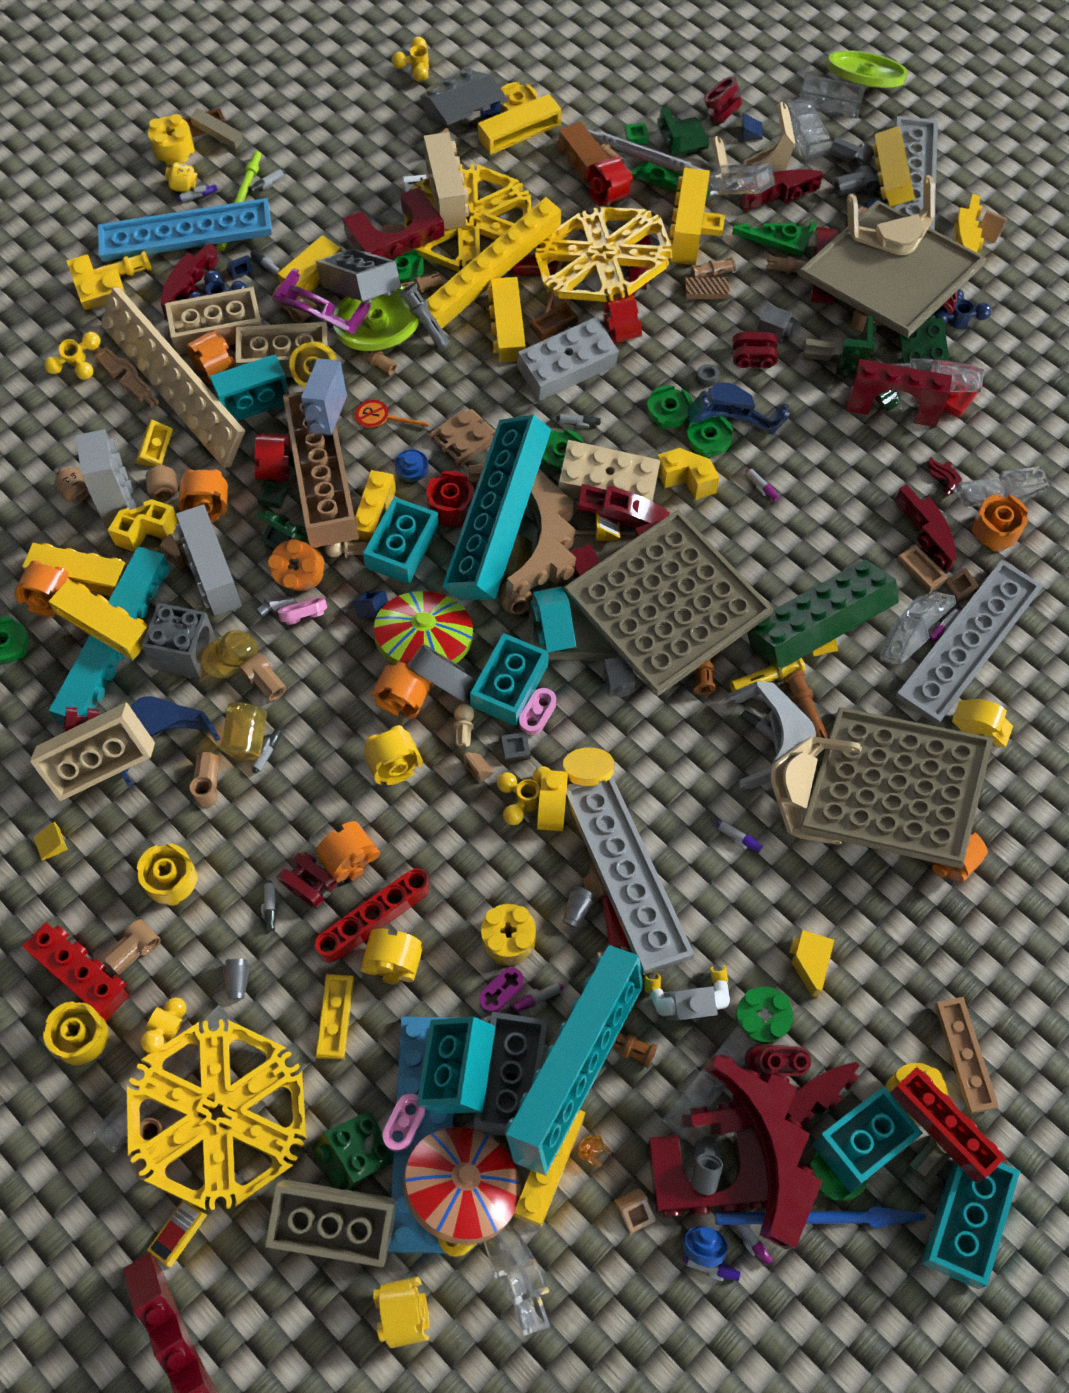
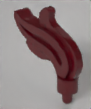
M930 457L927 462L930 475L935 479L945 481L947 484L945 496L952 495L955 489L959 488L962 484L961 476L951 467L952 462L948 461L942 465Z

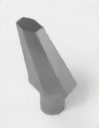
M291 596L264 598L263 601L265 603L256 611L263 617L270 611L275 613L279 609L297 602Z

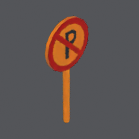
M379 400L365 401L355 411L356 421L366 428L379 427L386 420L425 427L429 426L428 422L390 416L387 406Z

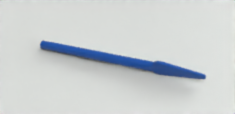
M873 1206L866 1211H812L806 1224L867 1223L871 1227L879 1228L924 1220L926 1216L923 1213ZM716 1212L715 1223L716 1225L762 1224L766 1212Z

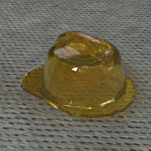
M240 630L229 631L204 649L202 666L211 676L227 678L240 671L239 666L258 653V646L249 633L246 634Z

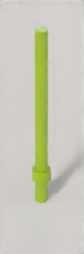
M259 151L253 153L251 161L246 165L244 170L245 176L234 203L244 202L252 179L258 173V164L262 156ZM228 242L219 243L216 248L224 251Z

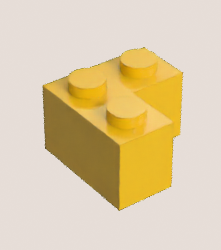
M88 254L66 260L84 310L107 304L112 288H121L125 293L117 269L95 275Z

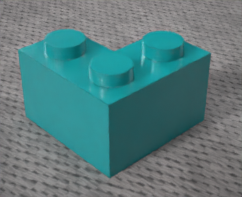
M557 587L533 592L534 600L530 601L535 621H540L541 630L537 631L539 644L544 645L548 652L576 647L569 599L563 588Z

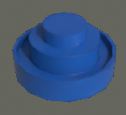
M405 450L399 453L395 459L396 474L404 481L416 482L423 479L428 473V458L419 450Z
M696 1226L689 1229L685 1235L683 1243L685 1255L698 1265L715 1267L724 1261L727 1254L728 1244L726 1239L713 1228Z

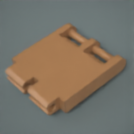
M470 409L467 412L464 410L460 411L433 430L428 437L432 441L435 440L442 447V451L455 459V464L460 467L491 445L495 430L486 422H482L483 419L473 409ZM453 449L460 455L459 457L452 451Z

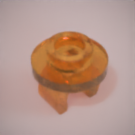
M598 1134L589 1135L579 1145V1157L583 1161L588 1160L592 1165L601 1167L602 1163L597 1160V1153L601 1150L609 1155L611 1150L608 1146L602 1144L603 1139Z

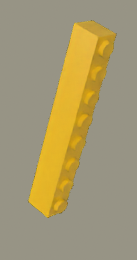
M545 197L427 299V308L440 328L445 327L484 293L487 288L491 287V279L501 278L561 226V209Z

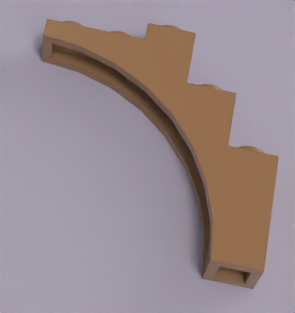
M539 469L527 502V506L536 520L539 531V543L533 555L523 567L507 578L505 595L511 601L518 596L525 595L535 586L544 584L548 579L557 584L562 580L569 579L574 574L576 557L568 551L573 546L575 529L568 523L573 515L574 501Z

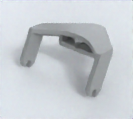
M756 681L726 695V702L730 701V704H738L761 695L772 708L769 715L776 757L770 768L741 779L739 781L740 787L744 786V789L756 788L771 782V770L775 762L808 737H816L812 721L771 682Z

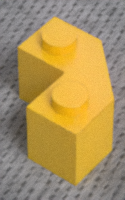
M681 448L658 454L657 459L660 460L658 477L664 489L686 482L695 500L717 493L720 477L710 459Z
M151 499L143 502V506L131 510L129 508L120 510L108 528V532L115 546L135 552L147 534L165 539L169 534H173L176 529L175 524H178L179 521L173 506Z

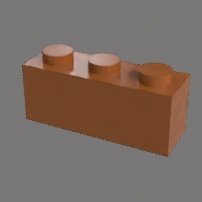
M581 121L559 129V139L557 140L559 150L564 152L569 163L577 169L580 178L586 181L587 167L609 157Z

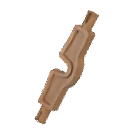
M99 346L97 349L92 350L95 353L97 362L112 378L125 374L119 380L123 389L132 394L139 402L145 400L152 408L158 405L159 401L152 396L151 388L139 377L132 363L119 359L108 347L102 349Z

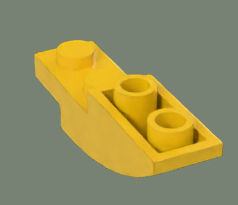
M972 194L967 209L960 207L954 226V241L977 253L981 251L984 238H981L983 228H978L979 221L976 220V218L979 219L982 205H979L981 196Z

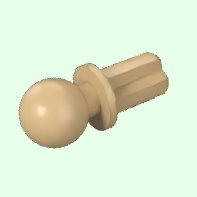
M346 541L345 543L326 545L324 549L330 557H339L342 553H345V557L349 558V555H363L368 543Z
M461 704L454 711V717L457 722L454 723L453 728L456 730L455 745L460 749L470 747L471 731L474 729V724L471 722L474 718V710L470 705Z

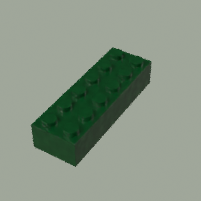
M864 559L774 609L772 615L747 632L750 648L776 669L781 670L899 603L896 579Z

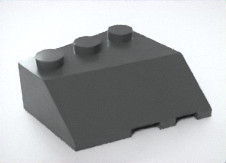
M471 68L460 71V75L456 77L446 78L443 80V84L427 88L426 92L420 95L427 119L445 125L470 117L472 115L471 111L491 109L489 104L495 102L504 104L508 102L507 97L490 74L474 71Z

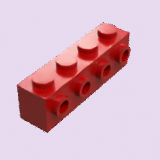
M45 922L22 947L84 1003L93 1007L107 1021L129 998L128 993L124 990L127 985L115 974L110 978L105 973L108 968L97 958H94L92 961L85 955L88 951L76 941L72 945L66 939L69 934L58 924L53 928Z
M918 1067L911 1071L890 1092L896 1101L976 1184L986 1179L1006 1158L1000 1152L997 1145L990 1139H987L977 1128L976 1124L969 1117L965 1116L956 1107L953 1100L944 1094L934 1084L933 1080Z

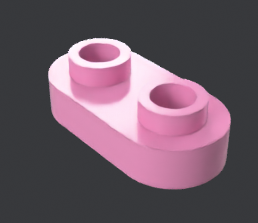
M315 597L285 606L277 612L281 622L291 625L298 623L300 618L309 615L311 618L323 615L324 610L327 609L325 597Z
M540 688L532 694L519 717V726L523 732H526L528 735H536L543 730L556 707V695L553 691L547 688ZM544 701L547 702L548 705L541 706L539 703ZM533 721L536 725L529 726L527 723Z
M406 1094L398 1100L384 1128L383 1141L391 1151L401 1152L406 1150L410 1146L423 1120L425 1108L417 1106L418 1095ZM407 1107H416L415 1114L408 1115L406 1113ZM397 1132L403 1134V1139L400 1142L393 1140V1136Z

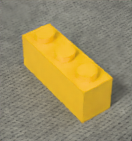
M322 235L277 273L279 284L281 285L290 271L295 268L299 270L298 274H300L296 287L312 292L321 283L315 261L340 253L342 248Z
M371 470L355 516L359 539L354 540V542L369 543L394 498L396 492L394 474Z

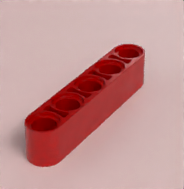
M419 868L409 870L322 932L315 940V948L320 959L326 963H333L367 940L372 930L382 929L425 898L430 890L426 872ZM415 880H420L424 883L419 888L410 886ZM393 896H400L402 898L397 904L388 902ZM372 911L380 913L379 917L374 920L367 919L366 917ZM355 927L358 929L352 936L344 934L347 928ZM334 943L335 948L332 951H322L325 944Z

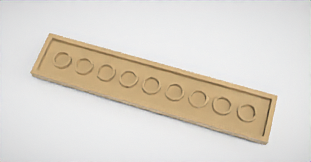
M112 288L102 317L101 326L223 468L231 467L245 430L122 289Z

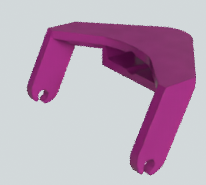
M292 269L272 299L279 304L310 314L354 335L368 314L371 304L369 302H361L350 320L346 321L333 315L336 306L331 302L307 290L296 287L300 274H298L299 270ZM297 296L324 306L322 312L296 301Z

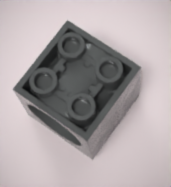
M158 603L142 648L152 669L200 679L214 642L215 634L206 612Z

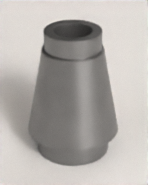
M576 886L574 891L570 892L562 922L577 928L578 924H580L594 905L593 899L595 895L584 888Z
M247 959L225 960V966L222 968L229 1000L244 999L250 966H247Z

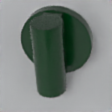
M896 391L883 392L875 397V401L880 404V409L886 408L887 411L899 405L898 400L901 399Z

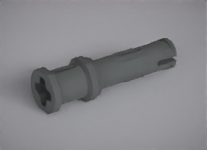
M412 283L405 287L399 293V296L405 299L410 307L409 311L411 314L419 318L437 348L442 349L450 341L427 308L428 302L422 298L416 289V283Z

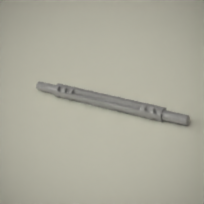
M587 129L599 145L609 144L613 150L684 174V168L704 170L692 166L688 161L604 132L600 134Z

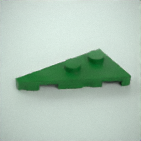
M647 161L642 162L631 171L634 181L681 192V190H677L679 176L683 177L682 173ZM707 188L706 199L710 197L711 190Z
M796 222L787 224L763 223V227L750 228V224L734 225L732 234L802 257L816 229L817 223L810 222L809 226H796Z

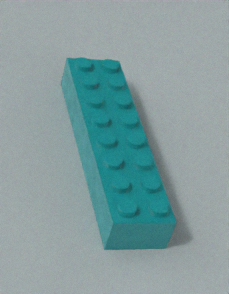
M534 414L501 419L498 422L442 586L443 589L461 601L496 599L551 429Z
M608 945L604 954L599 955L595 971L592 976L587 977L580 999H575L568 1021L562 1023L555 1045L552 1044L548 1048L546 1061L542 1069L539 1068L535 1072L533 1085L529 1093H525L522 1096L515 1118H511L506 1126L505 1134L514 1163L546 1176L643 988L639 955Z

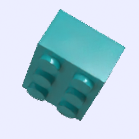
M276 354L210 376L216 398L236 421L283 406V395L289 394L285 373Z
M394 497L363 552L366 569L410 584L439 529L438 512Z
M503 633L470 693L471 707L517 726L520 714L535 692L548 667L549 652Z
M476 1017L431 1020L417 1106L438 1114L483 1113L495 1033L494 1025Z
M883 1086L823 1132L812 1146L851 1193L911 1145L923 1132Z

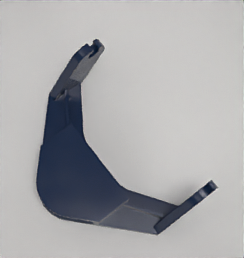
M722 382L709 388L708 392L702 391L688 408L687 413L690 422L693 423L713 416H724L745 421L768 434H774L788 419L789 411L786 410L789 408V405L781 404L769 418H766L754 410L755 403L751 394L734 384Z
M152 696L141 697L131 706V709L151 737L168 729L187 728L209 731L216 742L220 740L215 727L204 711L173 704L171 701ZM130 768L120 772L128 787L133 785L128 775Z

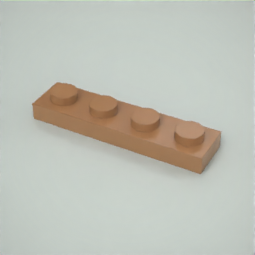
M964 997L936 1002L935 1009L969 1115L997 1109L999 1105Z

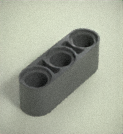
M425 644L421 645L408 663V666L416 673L464 702L469 697L478 680L473 674Z

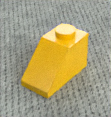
M802 930L798 938H793L790 947V953L794 954L792 964L811 996L817 998L823 989L834 939Z

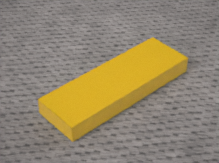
M326 974L316 1058L345 1059L354 984L353 976Z

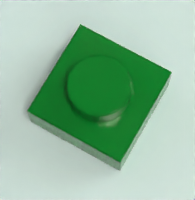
M646 123L625 125L627 141L638 145L648 144L649 136Z

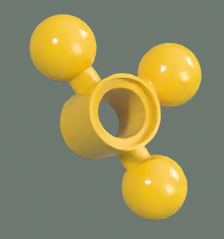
M422 37L412 39L410 56H406L403 52H396L392 56V64L397 69H402L407 64H411L413 78L418 82H424L429 75L428 49L426 48V41Z
M87 332L83 335L80 344L72 339L62 341L59 345L61 356L46 358L44 361L45 370L50 374H58L61 372L63 364L67 362L70 366L75 367V374L78 378L82 380L91 378L93 367L88 362H85L86 354L84 350L97 349L101 343L99 335L95 332ZM76 350L74 355L69 356L71 351Z
M540 766L536 768L533 772V780L526 779L517 784L515 775L510 772H504L497 778L499 790L504 793L513 791L517 794L516 805L507 806L503 812V818L507 824L518 825L524 818L523 811L531 812L538 808L542 770H550L548 767ZM526 793L534 795L531 798L523 797V795Z
M176 997L169 999L164 1006V1010L157 1007L151 1015L145 1028L147 1032L141 1037V1047L148 1054L158 1052L167 1041L169 1042L176 1036L183 1022L181 1018L187 1010L186 1003L182 999Z

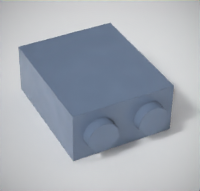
M318 358L301 396L310 433L332 435L347 398L341 361Z

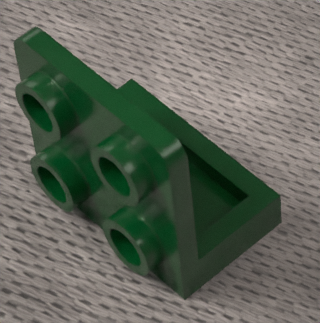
M669 107L660 109V118H657V126L671 156L709 148V140L697 117L675 121Z
M873 315L867 316L860 340L844 339L836 366V375L854 377L859 359L871 361L870 354H874L876 341L872 340L876 332V323H873Z
M930 316L908 338L894 331L895 338H900L904 367L916 369L945 364L949 361L944 318L936 319L935 316Z
M268 510L265 513L257 512L255 517L268 524L260 541L274 549L281 543L291 539L300 540L310 545L306 527L289 523L290 518L280 513L275 514Z
M369 1112L358 1115L325 1131L312 1146L314 1156L327 1173L331 1186L338 1189L352 1191L360 1180L393 1164L394 1151L386 1147L383 1141V1132Z

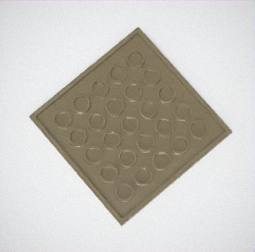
M676 510L563 587L568 598L657 697L768 618L774 611L762 596L679 510Z
M839 707L829 739L855 742L860 744L862 749L859 753L832 749L825 750L801 825V832L963 869L993 738Z

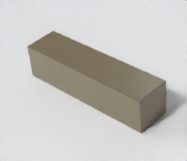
M199 108L190 117L193 126L235 150L243 141L241 132Z

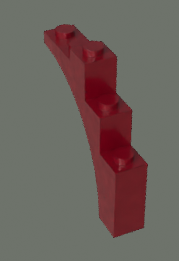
M715 1055L707 1060L703 1070L722 1082L740 1101L752 1119L761 1139L767 1162L769 1189L766 1214L759 1235L783 1249L796 1248L822 1184V1180L814 1176V1171L805 1166L798 1165L810 1134L801 1129L802 1125L792 1119L785 1120L797 1087L790 1084V1080L782 1074L772 1073L760 1079L758 1073L749 1069L743 1070L736 1066L735 1061L730 1057Z
M151 1252L123 1268L133 1311L148 1332L154 1357L169 1377L172 1392L218 1393L184 1326L165 1274Z

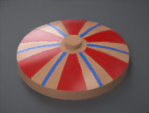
M451 1127L431 1133L414 1148L404 1170L403 1191L412 1215L429 1233L451 1243L476 1244L496 1236L509 1223L520 1198V1179L512 1158L496 1140L474 1129Z

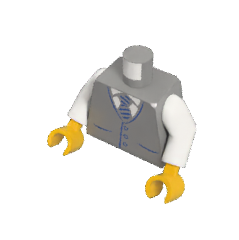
M723 965V970L714 971L713 966L710 968L714 986L663 992L661 989V976L659 974H655V979H649L647 975L644 978L645 992L650 994L656 1011L659 1015L665 1016L666 1020H684L718 1015L717 1010L726 1008L730 1002L727 984L728 975L725 965Z

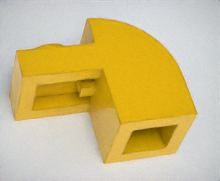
M983 699L959 701L952 722L962 732L984 734L986 737L993 738L992 743L997 748L1006 747L1013 725L1005 718L1006 709L994 702Z
M542 770L537 829L563 831L568 772Z

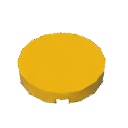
M513 82L501 87L508 102L500 104L502 112L537 99L535 89L528 84L524 86L520 85V82Z
M584 747L567 754L563 760V771L568 772L569 781L574 784L596 786L599 785V781L605 779L606 782L614 774V759L608 752L602 749Z

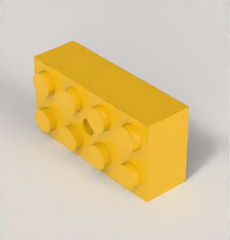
M684 168L683 177L679 176L677 190H681V192H676L675 205L678 208H674L672 221L676 222V224H671L669 238H673V240H670L673 251L671 263L696 266L710 174L708 170Z

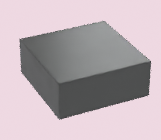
M526 732L501 736L505 763L531 759Z

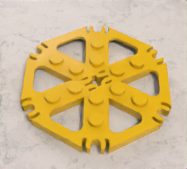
M460 164L461 169L459 172H463L465 182L463 188H467L469 201H466L465 204H468L469 223H467L466 219V227L446 229L444 237L417 248L418 254L427 260L459 272L460 265L463 269L480 254V234L496 240L514 225L512 222L497 217L498 215L513 208H520L524 216L531 210V194H529L528 190L522 192L523 184L519 183V180L476 164V171L473 164H470V169L464 170L462 164ZM429 178L415 183L411 190L420 187L436 209ZM480 181H488L503 187V189L478 200L477 185ZM404 214V226L406 229L411 223ZM458 235L459 256L456 259H449L432 252V247Z
M600 207V212H598L597 208H593L594 213L590 215L583 211V217H580V213L576 214L540 243L541 248H536L535 255L544 288L547 289V292L553 290L555 297L575 300L607 302L606 296H608L609 300L613 301V295L621 294V297L625 298V290L628 292V296L664 271L667 268L666 266L669 265L668 258H672V246L661 217L659 218L658 215L652 217L651 211H647V209ZM610 220L629 221L609 235L606 222ZM578 229L584 230L587 241L562 240ZM648 234L657 235L660 243L659 246L635 244ZM550 262H571L555 275L550 276L548 269ZM619 265L648 267L650 269L640 275L638 279L629 283L624 280ZM597 271L602 285L600 291L573 290L574 287Z
M223 1019L219 1020V1028L216 1031L209 1030L208 1020L204 1021L202 1034L199 1031L198 1022L164 1044L158 1052L150 1053L141 1059V1062L147 1063L151 1067L148 1069L143 1064H138L136 1067L137 1070L144 1073V1078L139 1081L133 1078L129 1079L131 1086L139 1088V1090H134L127 1086L128 1157L133 1152L141 1151V1153L135 1154L130 1162L134 1164L139 1160H144L146 1167L138 1173L139 1176L144 1177L151 1170L154 1172L149 1178L144 1179V1182L205 1211L206 1197L210 1198L209 1208L211 1211L215 1210V1200L217 1198L225 1199L226 1209H230L232 1204L231 1195L235 1196V1207L240 1205L293 1167L292 1164H288L283 1158L285 1157L291 1162H296L298 1157L292 1155L289 1149L292 1145L302 1148L304 1142L299 1138H294L295 1135L306 1140L302 1071L298 1075L291 1077L292 1074L298 1071L299 1064L288 1068L285 1065V1060L291 1057V1052L284 1053L281 1058L278 1057L282 1051L287 1049L286 1047L228 1019L227 1032L224 1031ZM239 1040L263 1051L266 1055V1062L231 1085L229 1045L233 1041ZM189 1044L198 1046L200 1050L201 1088L163 1070L162 1064L164 1060ZM287 1088L291 1092L293 1120L290 1126L284 1128L248 1109L277 1089ZM144 1100H154L185 1115V1117L151 1140H144L140 1135L139 1108ZM218 1105L222 1106V1113L231 1120L225 1117H218L214 1121L211 1119L212 1113L203 1106L209 1109H216ZM219 1124L226 1126L227 1129L219 1126ZM233 1139L269 1155L272 1160L271 1167L246 1185H239L235 1181ZM203 1141L204 1185L199 1190H191L168 1179L165 1175L166 1167Z

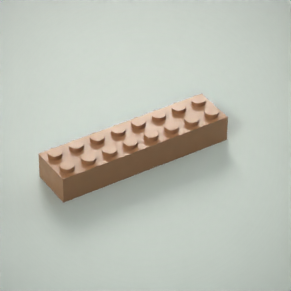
M303 391L283 395L303 516L310 546L315 548L359 539L337 426L335 425L332 435L310 433L301 400Z

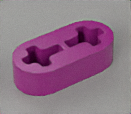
M506 968L481 992L479 997L481 1009L487 1014L500 1012L523 988L524 979L522 973L516 968ZM507 976L509 978L517 977V986L514 987L511 984L505 990L503 989L506 985ZM499 992L497 1005L490 1004L487 1006L486 996L494 997Z

